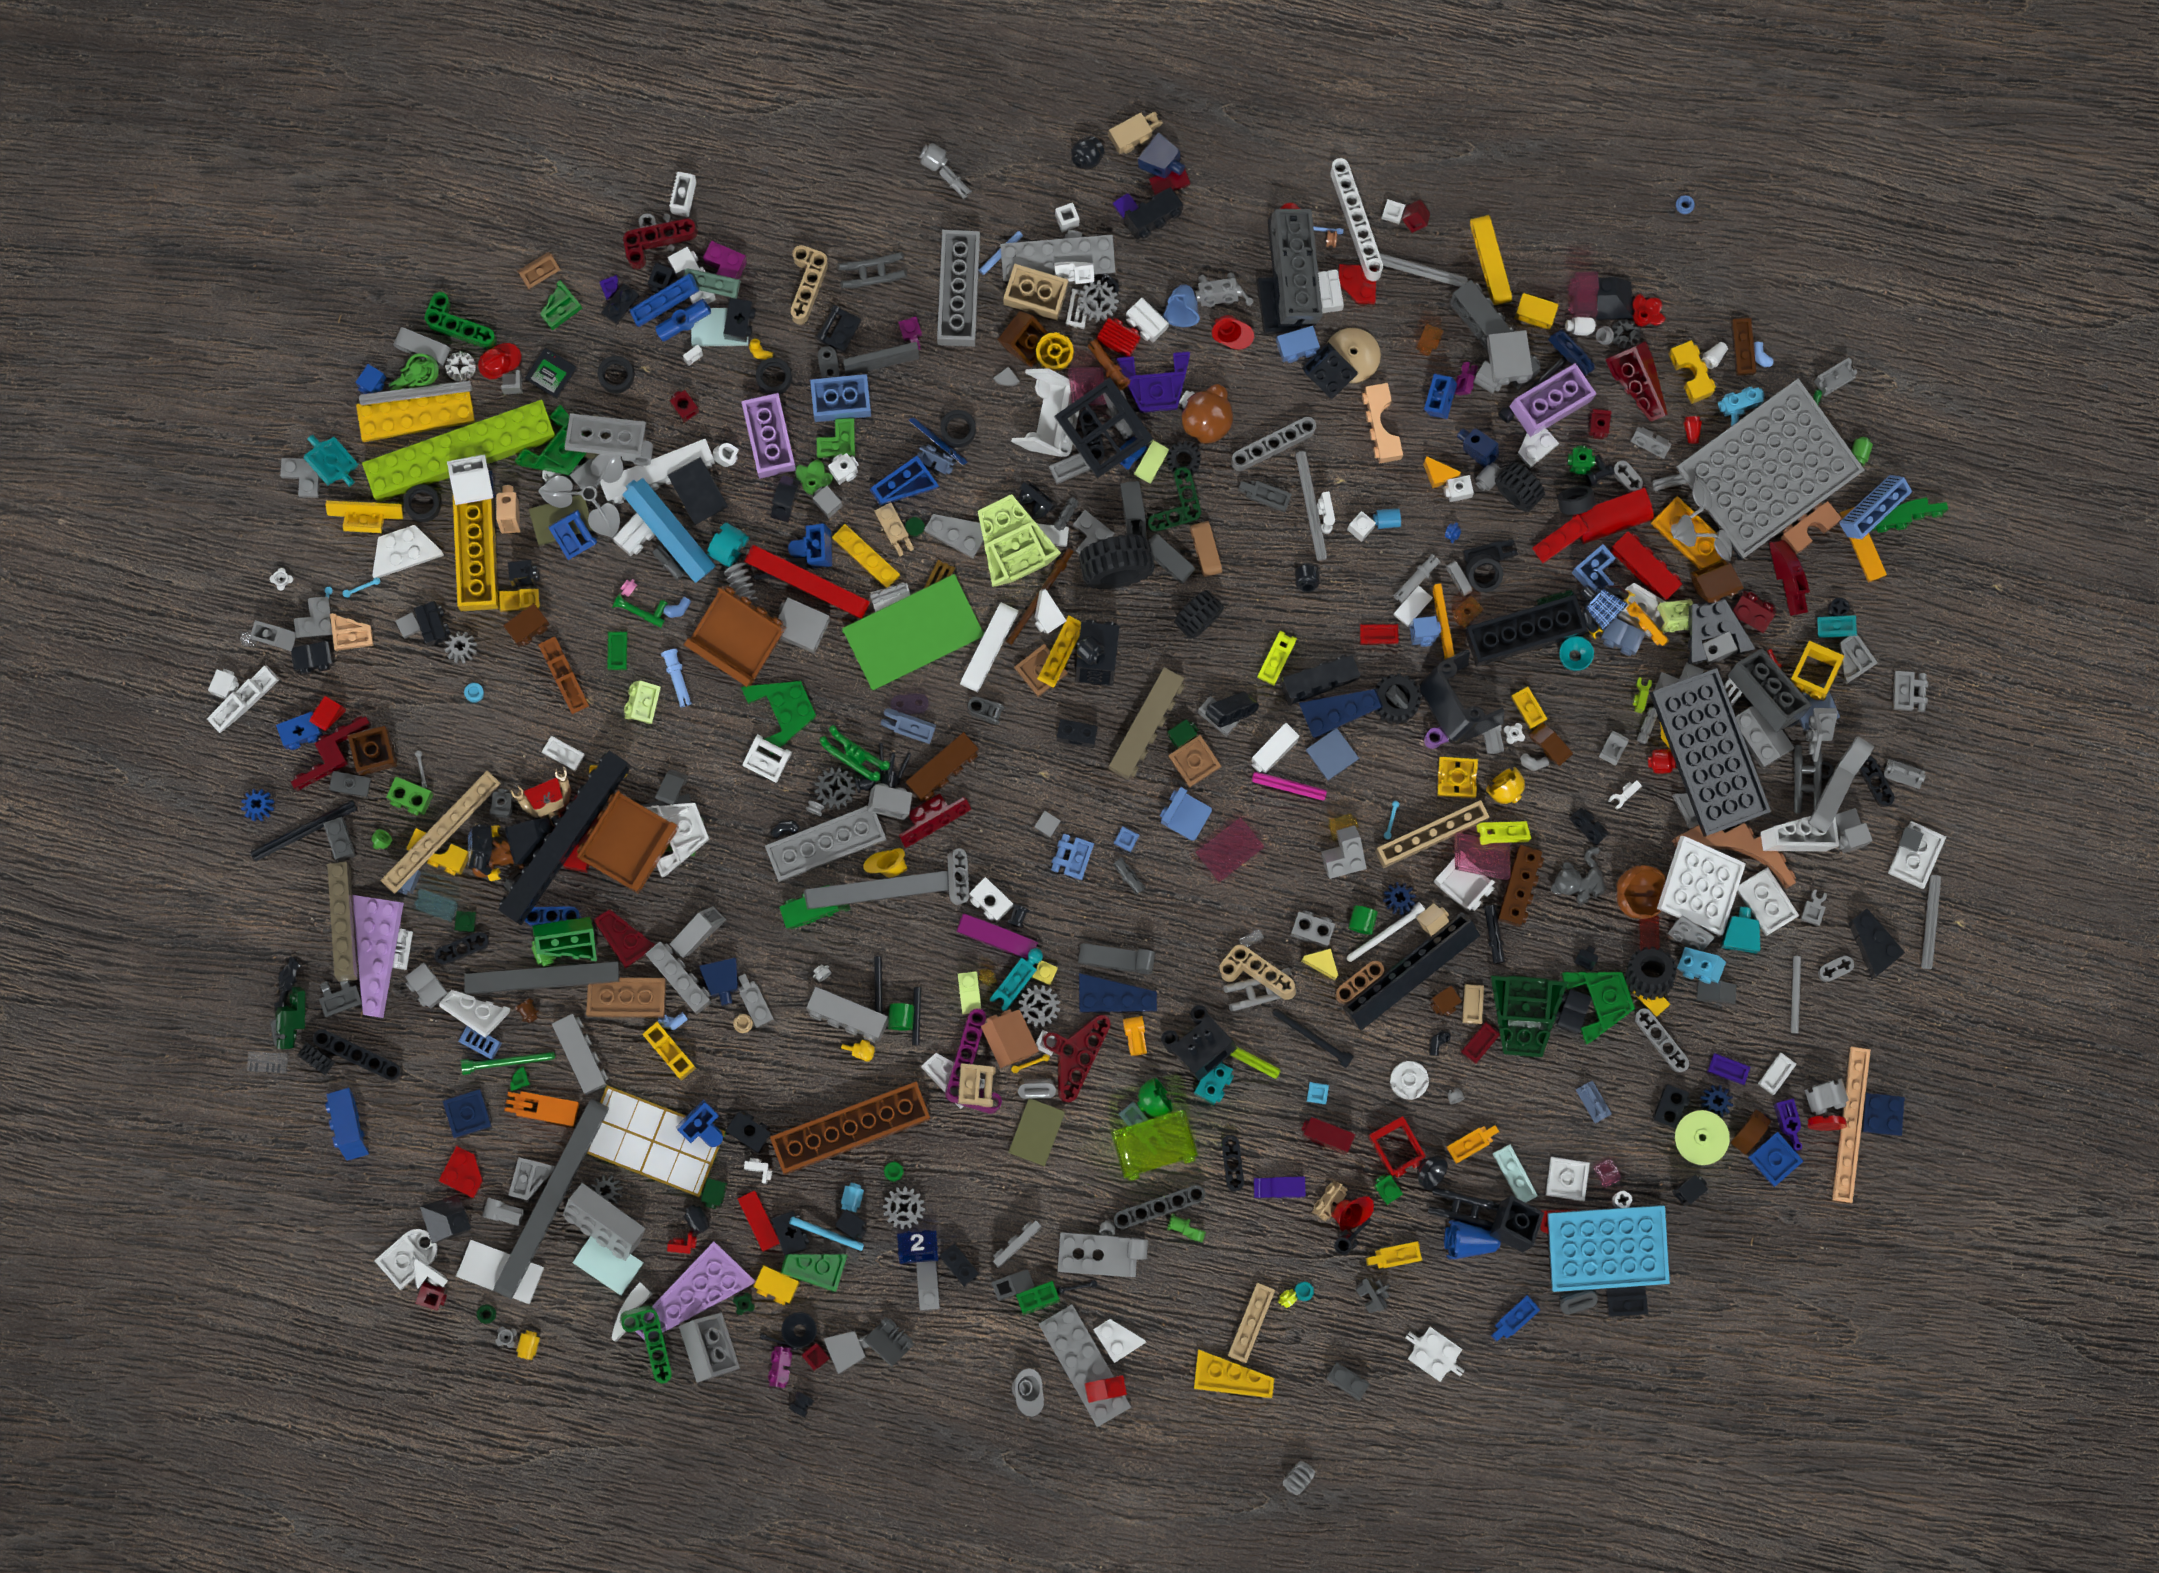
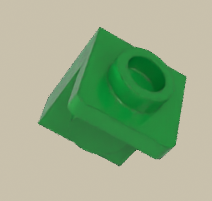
M1383 1174L1375 1180L1377 1184L1373 1186L1386 1205L1403 1195L1392 1179L1391 1174L1389 1176Z

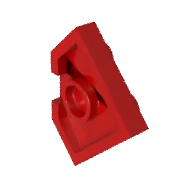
M1339 264L1340 287L1351 296V299L1356 304H1375L1376 281H1370L1365 277L1361 265ZM1374 267L1369 268L1373 272H1376L1377 270Z
M456 1146L439 1181L475 1198L483 1183L475 1155Z

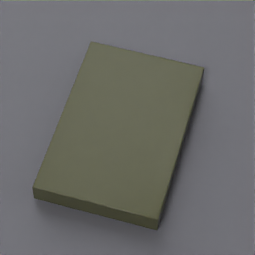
M582 495L572 497V503L564 508L545 504L529 509L539 546L556 542L548 526L577 509L588 531H593L588 523L589 510L586 500L582 498ZM573 520L569 522L575 535H581Z
M1029 1098L1008 1153L1045 1167L1065 1111Z

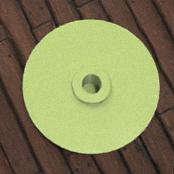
M1699 1110L1687 1114L1679 1122L1675 1131V1143L1678 1151L1686 1160L1697 1165H1709L1718 1161L1726 1153L1729 1146L1730 1136L1725 1122L1718 1115L1709 1111Z

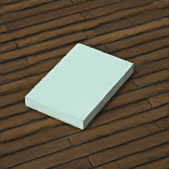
M710 308L711 314L696 322L691 329L692 347L696 345L748 346V339L747 343L724 339L723 332L728 308Z
M591 1236L573 1261L576 1266L621 1296L644 1264L633 1255H630L626 1261L622 1258H617L611 1250L600 1246L596 1239Z

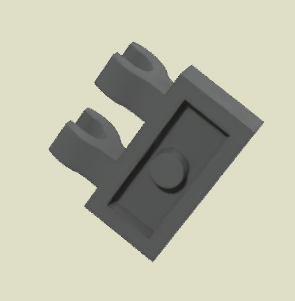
M341 981L342 991L332 994L329 982L320 984L324 997L320 998L319 1001L326 1018L362 1005V999L356 985L351 987L350 981Z

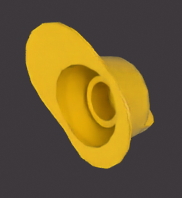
M897 848L875 853L865 861L863 868L870 874L881 873L885 877L894 878L907 871L904 860L905 851Z

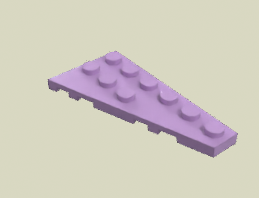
M352 895L363 1015L383 1018L404 903Z
M713 1242L652 1306L658 1314L662 1333L751 1286L756 1281ZM648 1312L644 1315V1319L651 1320L654 1314ZM642 1329L635 1331L644 1339ZM650 1332L648 1334V1338L652 1339L658 1335V1332Z

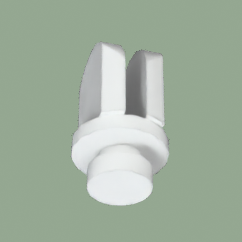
M1573 317L1572 321L1566 320L1565 329L1575 335H1589L1595 330L1596 325L1593 318Z

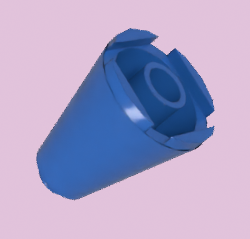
M1456 1220L1448 1222L1451 1225L1446 1227L1444 1236V1248L1449 1251V1254H1446L1448 1259L1455 1260L1496 1252L1497 1248H1500L1501 1241L1490 1236L1491 1231Z

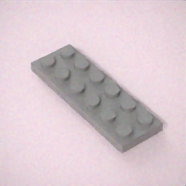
M1113 235L1000 244L1003 282L1009 281L1014 264L1055 276L1054 263L1088 262L1093 263L1094 275L1116 273Z
M868 806L765 845L778 881H784L886 841L877 814L868 812Z
M1073 1305L1068 1306L1038 1324L1097 1427L1131 1408L1125 1395L1088 1403L1084 1383L1108 1379L1114 1376Z

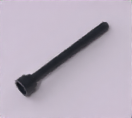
M1561 357L1525 392L1551 378L1567 362L1566 358ZM1509 406L1503 407L1498 412L1499 417L1505 423H1509L1514 419L1515 414Z
M1279 1009L1272 1011L1275 1017L1338 1058L1337 1061L1344 1068H1347L1354 1058V1055L1350 1052H1341Z

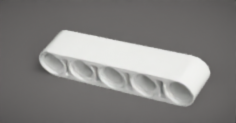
M1002 602L999 604L960 685L978 693L1018 614V610Z

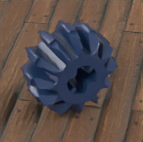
M1396 882L1395 888L1389 885V891H1384V895L1389 898H1384L1383 903H1390L1386 906V909L1388 910L1393 907L1392 914H1395L1397 909H1399L1400 915H1403L1404 909L1409 912L1411 910L1409 905H1415V902L1410 899H1414L1416 895L1409 894L1413 888L1410 887L1406 890V883H1403L1400 888L1399 882ZM1401 894L1404 902L1402 900L1400 903L1397 902L1396 897Z
M1712 1085L1710 1086V1091L1707 1089L1703 1091L1706 1096L1700 1097V1100L1705 1101V1103L1700 1105L1701 1108L1707 1107L1708 1109L1705 1111H1712V1113L1718 1114L1720 1118L1724 1116V1113H1730L1727 1107H1733V1103L1728 1102V1100L1733 1099V1096H1726L1729 1092L1728 1089L1722 1092L1721 1085L1717 1087V1090ZM1714 1097H1716V1099H1720L1721 1103H1719L1718 1105L1714 1104Z

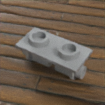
M1638 426L1630 442L1664 459L1672 443L1659 435L1653 438V432L1643 426L1642 428Z
M1888 759L1884 772L1885 778L1920 789L1926 775H1924L1925 771L1890 759Z

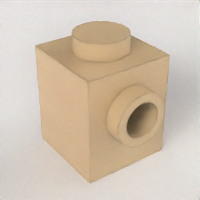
M1434 903L1416 917L1422 929L1430 936L1449 923L1447 911L1443 907L1439 908Z

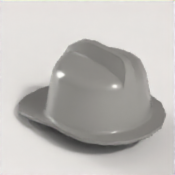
M1024 1369L1014 1379L1012 1393L1016 1398V1403L1021 1413L1032 1417L1038 1415L1044 1406L1042 1380L1039 1373L1034 1369Z

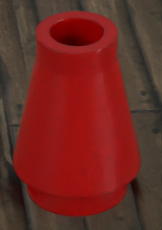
M1700 416L1685 417V422L1683 423L1688 444H1698L1702 425Z

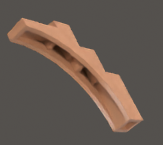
M1745 823L1726 833L1721 830L1703 837L1698 825L1680 835L1712 849L1736 851L1756 859L1777 876L1785 889L1796 883L1793 871L1791 869L1788 870L1785 864L1786 859L1784 855L1778 851H1763L1761 836L1753 839L1754 833ZM1678 836V837H1676V838H1674V839L1672 840V842H1673V844L1675 845L1676 848H1677V845H1678L1680 836Z

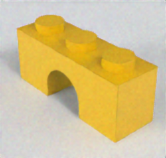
M1691 340L1671 348L1668 355L1675 370L1688 368L1694 374V379L1687 382L1684 386L1691 404L1712 396L1715 391V383L1712 378L1709 379L1707 366L1699 357L1700 351L1697 345H1694Z
M416 828L406 850L409 851L426 832ZM451 844L446 853L441 855L434 853L428 859L427 864L438 868V865L445 868V872L453 876L456 873L462 875L468 862V851Z
M658 1022L642 1034L681 1081L696 1069Z

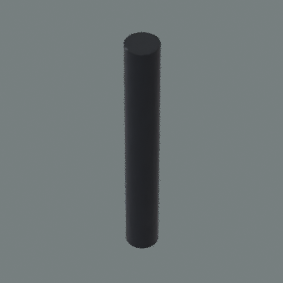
M875 956V1011L883 1014L882 957Z
M914 987L912 1045L920 1046L921 987Z

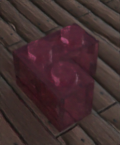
M1598 271L1575 272L1573 278L1570 279L1568 295H1571L1569 313H1572V317L1596 318L1598 314L1597 293L1599 291Z

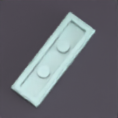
M1510 1144L1492 1153L1516 1198L1526 1203L1538 1196Z

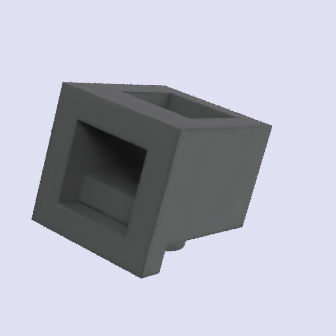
M498 789V792H493L490 810L492 817L512 818L514 797L509 793V790ZM500 799L505 800V803L503 805L498 804V801Z

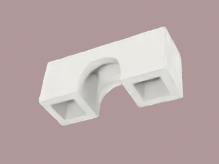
M688 247L668 257L669 264L677 278L684 276L685 268L705 272L703 267L699 268L696 262L699 260L695 252H690ZM699 291L689 297L692 304L702 298L707 304L716 300L713 293Z

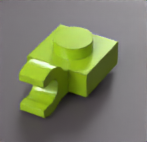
M1641 677L1636 682L1640 692L1638 695L1635 694L1633 700L1634 712L1642 713L1645 710L1648 691L1652 685V680H1649L1647 686H1643L1641 684Z

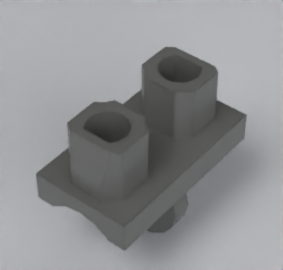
M1369 1276L1362 1280L1363 1283L1355 1288L1360 1297L1369 1293L1372 1298L1371 1301L1365 1304L1369 1313L1380 1312L1388 1307L1384 1299L1390 1297L1386 1291L1390 1288L1389 1284L1384 1286L1381 1280L1374 1282L1372 1277Z

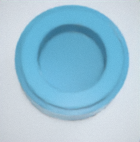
M470 683L465 687L464 695L468 701L477 703L484 697V690L480 684Z

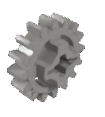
M1100 280L1097 281L1096 285L1093 282L1089 283V287L1084 285V291L1079 293L1081 298L1077 300L1078 303H1082L1078 308L1079 310H1084L1082 315L1088 314V320L1094 317L1096 322L1100 318L1106 321L1107 316L1111 318L1113 316L1112 311L1116 312L1117 307L1114 305L1119 303V300L1114 299L1118 294L1112 293L1114 287L1107 288V282L1101 285ZM1094 290L1093 295L1087 296L1089 292ZM1097 295H1098L1099 302H1101L1100 305H1099V307H1098L1097 301L1095 300L1096 297H1097ZM1109 306V308L1106 311L1102 312V309L1104 307L1107 308Z
M1035 985L1034 991L1028 988V995H1021L1024 1001H1019V1004L1023 1005L1019 1009L1021 1012H1024L1023 1018H1028V1025L1034 1022V1027H1037L1038 1023H1041L1043 1028L1045 1027V1022H1048L1050 1025L1052 1024L1051 1018L1057 1019V1015L1054 1013L1060 1012V1009L1056 1007V1005L1060 1004V1001H1055L1057 994L1051 995V988L1045 991L1044 985H1042L1041 989H1038L1037 985ZM1041 994L1046 995L1050 1000L1043 999ZM1034 995L1033 1002L1026 1005L1029 998ZM1037 1002H1040L1041 1005H1045L1044 1007H1042V1011H1039L1038 1008H1034V1006H1037ZM1052 1008L1051 1013L1045 1018L1047 1009ZM1033 1012L1038 1016V1019L1033 1018L1029 1013Z
M904 1187L903 1191L896 1188L897 1193L889 1192L891 1198L885 1197L888 1204L883 1205V1208L887 1209V1212L883 1214L890 1217L887 1220L888 1223L894 1221L893 1227L896 1228L900 1224L901 1230L904 1229L905 1225H908L909 1229H911V1223L914 1222L918 1225L916 1219H923L920 1212L925 1211V1208L920 1205L924 1203V1200H918L921 1195L920 1193L914 1195L913 1188L910 1192L907 1191V1187ZM907 1195L911 1198H909L908 1200H903L899 1196ZM894 1201L896 1210L891 1213V1204ZM916 1203L917 1212L914 1215L912 1212V1206ZM909 1204L907 1207L908 1212H899L901 1209L899 1205ZM900 1216L907 1217L909 1220L900 1221L897 1219Z

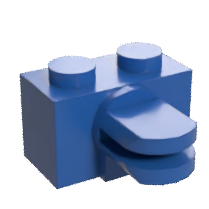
M825 524L806 526V537L791 541L788 546L789 553L794 558H807V563L813 568L832 566L831 529Z
M704 1099L676 1126V1129L690 1143L699 1136L708 1146L717 1147L723 1140L722 1132L712 1123L719 1115Z

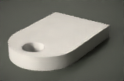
M421 1229L408 1231L375 1260L399 1290H402L415 1278L412 1262L414 1255L428 1265L437 1256V1243L431 1244L430 1241V1245L427 1248L420 1246V1240L423 1237L429 1238L427 1231Z

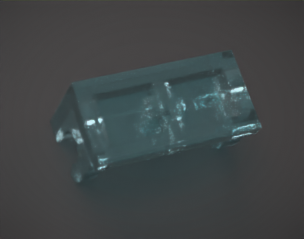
M420 888L418 900L414 902L415 909L452 923L459 904Z

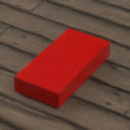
M1398 624L1360 625V645L1399 643Z

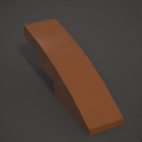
M553 636L539 643L538 646L571 713L574 714L588 707L589 704L556 637Z

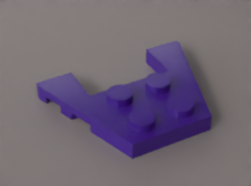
M1190 352L1173 353L1174 372L1148 375L1135 374L1134 357L1117 358V364L1122 368L1121 372L1130 379L1128 388L1140 413L1178 409Z

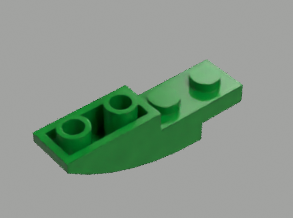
M1927 497L1906 502L1893 509L1871 531L1877 530L1878 533L1889 531L1890 528L1904 530L1912 523V518L1916 521L1924 519V516H1932V518L1942 517L1948 510L1947 502L1928 505Z

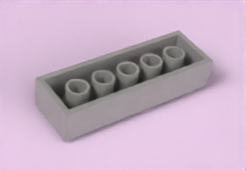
M942 230L938 345L975 347L980 231Z

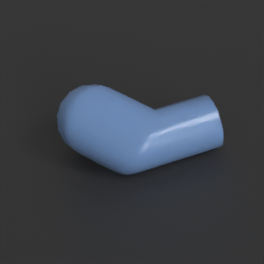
M683 597L678 605L665 606L664 614L670 618L681 617L691 601Z

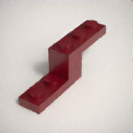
M366 716L357 717L352 720V724L346 727L345 725L335 729V733L329 736L326 734L318 738V742L314 744L325 764H317L311 768L310 772L296 775L294 780L291 781L293 788L298 792L330 775L333 771L348 765L338 744L348 739L347 735L359 733L372 727L369 719Z

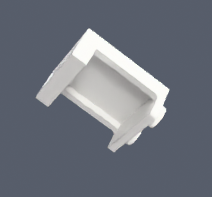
M1460 851L1434 880V883L1465 911L1469 912L1471 909L1475 911L1482 903L1480 901L1482 896L1488 897L1495 889L1492 886L1495 881L1487 878Z

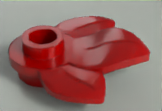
M1641 294L1635 297L1632 304L1635 310L1633 314L1635 324L1638 326H1646L1648 324L1656 326L1665 321V316L1659 313L1662 309L1661 299L1654 297L1646 300Z

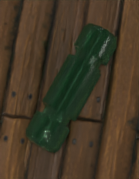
M1572 589L1565 590L1564 593L1558 592L1548 595L1547 598H1538L1537 604L1539 606L1572 596L1574 593Z

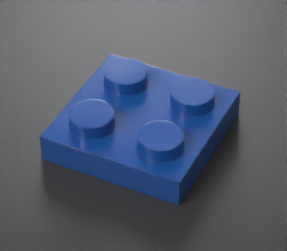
M1778 1132L1772 1135L1748 1157L1773 1187L1778 1185L1803 1162L1802 1158Z

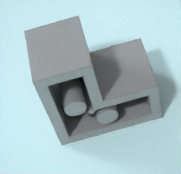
M1856 808L1836 814L1839 839L1838 849L1842 850L1843 854L1863 848L1873 841L1867 824H1861Z
M1351 826L1336 830L1339 847L1321 851L1324 868L1329 879L1367 869L1361 837L1356 827Z

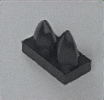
M623 284L601 314L618 325L639 298V294L626 284Z
M1025 481L1020 486V505H1027L1034 500L1036 501L1032 509L1033 520L1044 517L1057 506L1055 501L1030 481Z

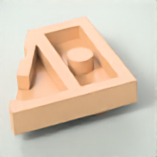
M333 613L330 614L335 651L374 646L370 625L355 622V620L346 619Z

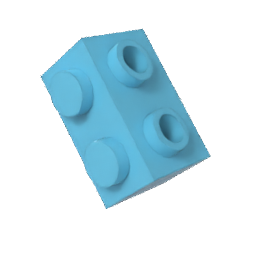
M1685 947L1677 969L1683 972V976L1686 978L1694 979V977L1700 978V981L1710 984L1711 981L1718 983L1726 961L1718 955Z

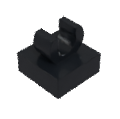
M1588 945L1586 950L1581 948L1574 963L1592 971L1599 956L1594 954L1596 948Z

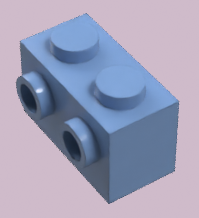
M1436 616L1414 618L1410 624L1412 645L1421 644V647L1431 646L1439 637V633H1441L1440 621H1436Z

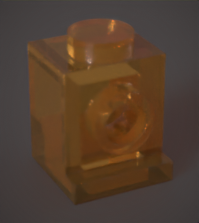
M1426 324L1416 349L1421 354L1430 356L1432 349H1437L1444 330Z
M1470 596L1454 610L1452 614L1454 616L1453 619L1459 626L1463 625L1466 628L1484 609ZM1468 609L1471 613L1467 615L1464 613V610Z

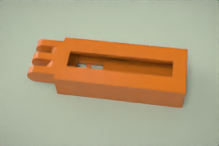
M522 1091L520 1094L508 1092L507 1096L515 1097L514 1101L506 1100V1104L513 1105V1108L505 1107V1112L516 1113L518 1117L575 1127L579 1102ZM528 1102L538 1103V1107H537V1111H536V1112H535V1111H530V1110H524V1107H527V1108H531V1109H532V1108H533V1103H528Z

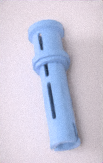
M670 649L662 652L661 657L665 659L667 665L666 672L671 675L680 707H686L683 699H685L687 706L691 705L692 702L681 673L683 666L679 663L677 657L678 650Z

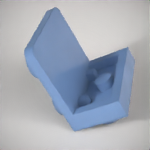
M1180 787L1178 791L1174 790L1169 799L1172 801L1169 808L1165 806L1161 812V824L1194 841L1210 816L1212 809L1188 795L1187 790Z

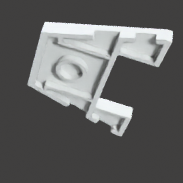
M695 803L645 807L679 827L670 842L674 853L661 858L657 864L662 878L709 840Z

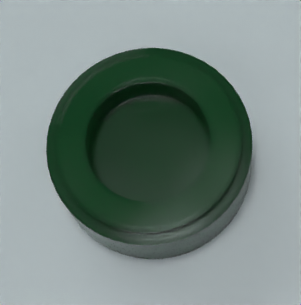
M913 517L906 522L908 535L919 537L923 534L925 526L920 518Z

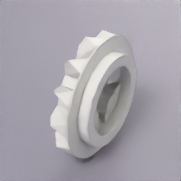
M460 351L453 353L447 358L445 368L451 379L461 382L473 376L476 364L472 356ZM460 360L462 361L463 365H466L465 367H462L461 373L459 372L458 368L455 367V365L459 364Z

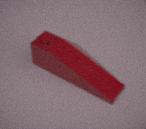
M1646 341L1605 359L1613 378L1624 386V391L1635 399L1636 405L1651 422L1668 415L1654 359Z

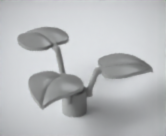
M599 454L595 457L591 464V472L595 476H599V478L592 486H586L582 491H572V482L564 476L551 478L539 489L542 498L558 508L569 506L572 503V495H582L584 500L592 501L597 509L590 512L588 517L591 529L598 534L611 538L617 534L620 525V515L617 508L611 503H605L600 507L595 499L598 495L596 486L601 479L607 483H613L622 476L623 463L621 456Z
M1696 477L1693 485V498L1700 507L1690 516L1683 515L1678 523L1671 526L1673 538L1683 542L1688 547H1692L1696 544V537H1713L1717 553L1724 560L1730 561L1732 543L1724 530H1719L1717 534L1696 533L1691 519L1704 509L1709 510L1712 505L1710 489L1702 479Z

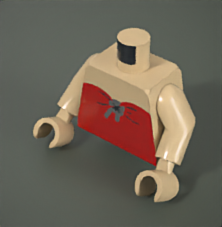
M563 767L564 773L559 774L556 768V778L526 791H523L517 785L520 790L519 793L514 794L512 790L510 792L514 798H517L518 803L525 812L534 818H549L552 826H555L556 821L561 817L560 813L566 810V805L570 801L571 787L566 777L567 769Z

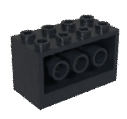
M1095 620L1081 622L1079 640L1093 636L1105 646L1106 655L1097 665H1088L1077 656L1075 682L1113 686L1120 628L1116 623L1104 622V624H1099Z

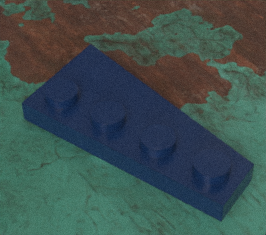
M1375 689L1299 703L1313 738L1319 737L1383 707Z
M1079 973V1013L1157 1012V992Z

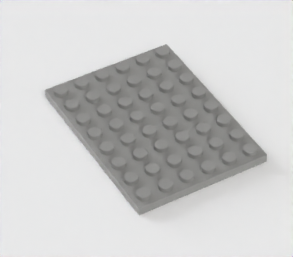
M1799 378L1676 466L1692 490L1696 477L1702 479L1707 484L1712 495V505L1707 511L1719 528L1727 533L1732 546L1742 559L1864 471V468Z

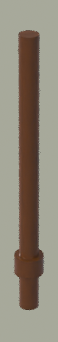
M1067 548L1061 559L1056 561L1054 564L1055 568L1040 590L1046 589L1048 592L1060 572H1063L1067 567L1066 563L1074 553L1073 550ZM1039 592L1005 642L1012 646L1036 610Z

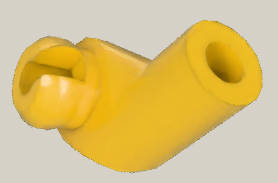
M754 338L750 341L749 349L756 359L765 360L773 358V352L763 350L758 339Z

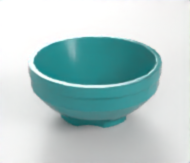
M1579 636L1570 637L1562 643L1559 650V658L1567 669L1581 671L1592 663L1594 649L1587 639ZM1578 651L1581 656L1580 660H1571L1570 652Z

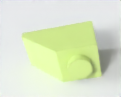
M977 971L958 974L962 1015L970 1014L973 1009H981Z

